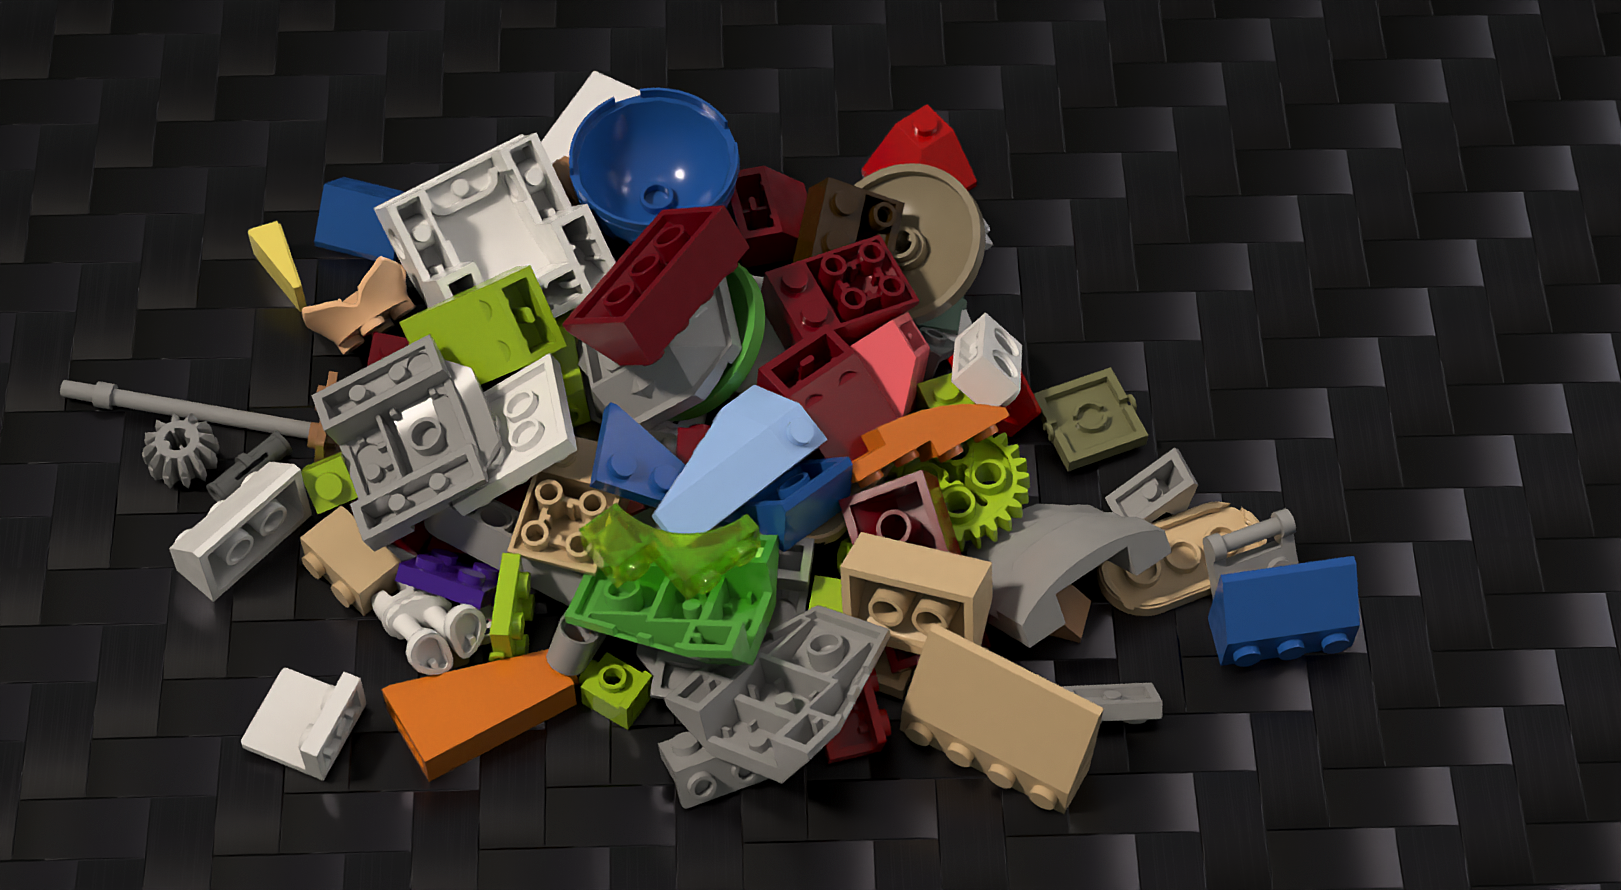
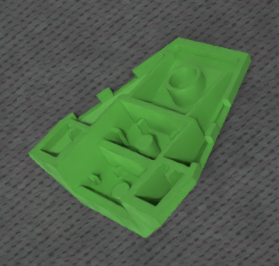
M732 534L720 536L721 544L694 549L691 544L681 553L677 551L650 556L649 549L605 556L596 576L584 574L564 615L566 623L689 657L707 664L753 665L776 607L779 557L778 535Z

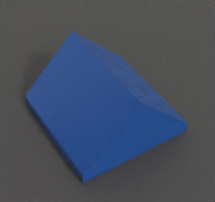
M347 177L325 183L314 240L315 246L374 261L380 256L396 261L398 256L373 208L404 193V191Z
M849 457L803 460L740 507L738 511L744 516V519L763 535H778L779 549L785 552L842 511L839 500L850 496L853 464Z

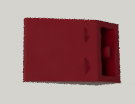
M880 235L767 271L764 274L761 287L765 315L785 350L826 323L851 346L919 304L918 297Z
M827 323L758 368L757 386L799 403L828 439L810 454L814 459L849 457L853 461L869 452L861 435L898 419L856 352Z

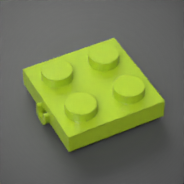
M502 553L490 627V639L493 652L489 656L490 662L528 654L529 635L524 634L525 622L533 621L535 595L530 594L531 573L524 572L521 554Z

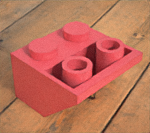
M906 312L850 346L856 352L897 418L904 417L916 409L917 384L922 383L924 380L931 349L910 314Z

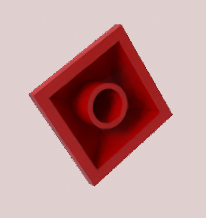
M928 104L897 122L862 168V175L866 177L875 171L893 165L924 164L936 167L952 175L967 191L977 186V180L954 130Z

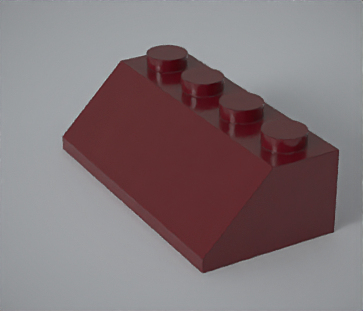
M724 205L661 210L562 325L568 333L618 365H652L663 357L664 349L674 337L688 327L689 319L699 307L713 297L715 288L725 276L731 274L737 268L738 261L750 247Z
M919 470L839 500L852 545H854L860 533L863 532L962 555L937 476L929 472ZM986 630L984 631L981 647L985 649L991 647ZM885 646L884 649L892 673L896 674L916 669L920 654Z

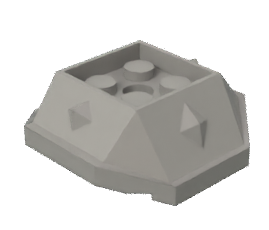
M726 276L715 288L713 297L699 307L689 319L688 327L674 337L664 349L663 357L652 365H618L586 343L578 340V365L582 370L591 420L601 425L604 409L611 402L621 407L648 431L705 401L719 382L727 363L732 364L742 351Z

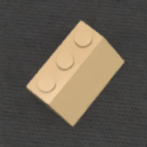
M860 533L840 566L843 614L888 628L891 637L886 646L920 655L933 623L981 646L992 602V562L868 533Z

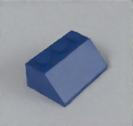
M1354 556L1220 575L1208 615L1220 665L1236 664L1237 666L1245 667L1263 659L1279 657L1282 660H1292L1305 653L1323 651L1333 654L1352 647L1360 627L1357 567Z

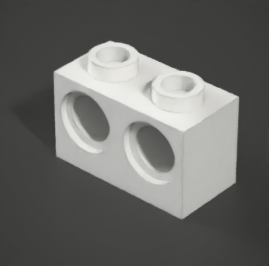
M985 312L955 338L951 382L976 404L998 407L1000 405L1003 407L1009 405L1015 400L1021 390L1022 344Z

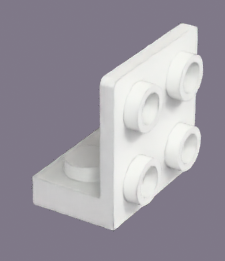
M283 668L242 737V747L324 781L367 704L361 678L343 672L338 683L334 686L289 668Z

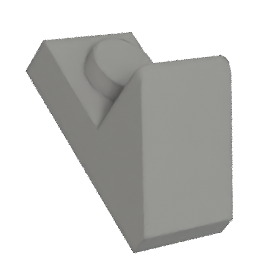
M1173 448L1114 490L1105 499L1112 512L1122 517H1139L1152 523L1166 512L1175 515L1187 511L1198 483L1180 451Z

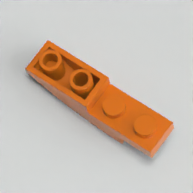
M956 404L921 410L883 424L861 435L869 452L851 461L853 464L851 484L857 482L860 489L870 485L884 476L881 468L891 462L894 463L896 468L919 457L921 463L935 457L938 458L940 463H943L962 453L964 450L961 443L971 437L975 443H978L997 433L999 430L996 423L1010 415L1004 407L985 404Z

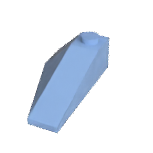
M754 384L718 412L713 420V424L704 438L698 443L690 460L671 485L653 513L652 518L681 553L806 459L828 439L799 403Z

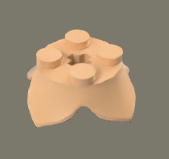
M382 256L378 257L363 277L359 286H357L358 291L350 295L343 302L341 299L304 307L302 309V317L305 325L312 331L333 341L343 355L348 354L365 342L363 337L370 334L373 338L374 332L385 334L395 326L391 318L396 321L416 307L407 293L406 270L402 264Z

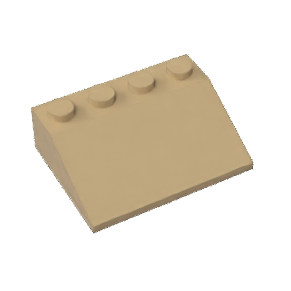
M933 623L928 632L902 708L900 730L905 732L906 736L914 743L921 746L930 745L946 753L947 757L955 764L962 767L971 766L987 774L988 778L996 785L1007 789L1012 787L1028 795L1030 800L1037 806L1046 810L1055 809L1064 814L1089 771L1104 708Z

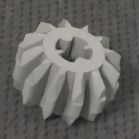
M174 412L171 422L167 424L156 420V432L145 433L144 442L146 446L142 448V456L145 464L148 465L151 476L155 480L163 479L169 488L173 487L178 481H182L183 485L189 489L191 479L195 477L206 482V469L217 468L218 460L216 454L219 453L218 450L220 449L218 440L214 437L212 428L207 421L198 423L197 418L192 413L182 421Z

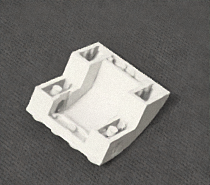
M537 133L525 136L521 134L373 208L402 266L428 308L516 266L531 265L552 314L556 318L580 304L591 292L593 285L598 283L616 263L588 204L571 205Z

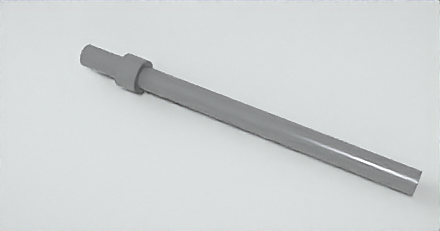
M63 380L60 388L61 397L89 401L93 403L94 407L113 410L115 406L170 416L174 412L181 418H186L192 413L199 421L268 433L277 431L281 435L308 439L311 422L121 390L118 389L117 384L100 381L96 385Z

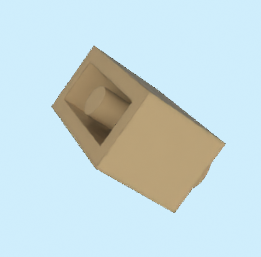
M342 505L300 537L305 555L302 557L304 566L315 578L319 579L323 576L332 585V592L344 606L349 607L353 605L365 616L373 609L371 598L374 594L384 590L391 595L398 589L395 578L401 561L386 546L375 552L362 540L355 517Z

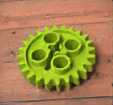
M1005 432L995 438L992 435L978 443H975L972 437L961 443L964 451L957 455L963 458L959 460L949 459L940 463L938 458L935 457L921 463L919 457L898 468L894 465L888 473V481H885V483L919 470H924L937 476L960 551L963 552L965 541L969 540L972 541L977 549H980L981 537L985 535L994 542L998 541V527L1010 532L1012 530L1011 517L1021 519L1023 516L1022 504H1028L1029 502L1028 488H1030L1029 473H1026V458H1020L1018 444L1008 446V438ZM985 481H995V482H996V483L991 484V485L982 484V483L985 482ZM957 509L966 510L965 512L959 514L952 513V511Z

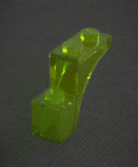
M615 503L579 529L583 549L616 588L626 581H636L648 571L650 564L655 562L687 600H690L698 593L705 594L711 591L720 582L723 574L735 565L741 567L750 562L757 554L758 548L761 547L759 527L748 514L731 524L715 530L699 533H674L643 524Z

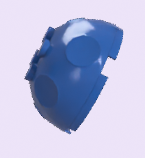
M643 88L640 89V95L617 102H615L614 97L604 101L583 119L570 145L569 169L570 178L580 205L588 204L599 229L613 239L632 245L661 210L721 205L727 207L734 194L740 169V157L737 142H735L728 128V121L708 102L680 90Z

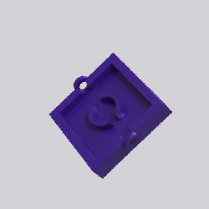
M435 548L432 549V552L418 554L415 558L399 563L395 581L462 604H470L480 610L490 604L494 608L499 570L485 563L475 562L471 566L457 561L459 557L457 554Z

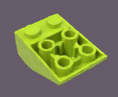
M531 265L516 266L399 322L409 345L430 334L444 360L471 368L475 372L480 385L532 364L547 354H552L567 346Z

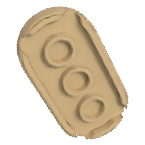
M1218 501L1205 503L1153 522L1151 524L1165 530L1172 553L1137 576L1106 560L1097 568L1099 588L1104 597L1114 607L1136 616L1157 615L1211 595L1212 591L1203 548V538L1215 533H1219L1222 536L1259 523V520L1251 512L1243 508L1238 510L1229 507L1230 503ZM1267 539L1227 553V558L1264 545Z

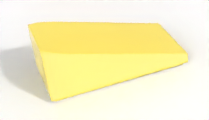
M278 221L250 229L248 235L254 255L299 312H302V309L307 307L281 224H278Z

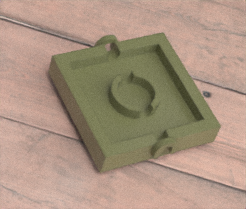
M1111 367L1034 393L1041 408V413L1038 416L1043 424V430H1046L1048 433V439L1052 441L1067 471L1147 444L1148 433L1136 413L1137 404L1132 394L1126 395Z

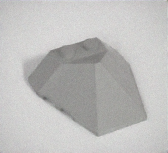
M817 605L770 630L771 639L761 644L753 665L731 666L723 664L714 670H711V667L706 665L692 673L664 698L666 706L710 755L783 783L840 732L891 637L888 628Z

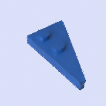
M610 402L603 412L589 487L657 508L686 465L621 407ZM736 510L717 526L741 529L744 525V516Z

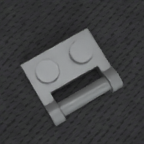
M1284 508L1273 512L1270 519L1222 536L1219 533H1215L1203 538V548L1213 598L1220 575L1299 564L1294 540L1296 524L1288 509ZM1274 536L1275 541L1227 558V553Z

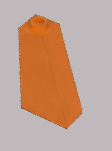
M549 649L391 684L383 688L382 692L389 715L430 782L576 705L575 686L579 684L577 675H564L551 668L546 657Z

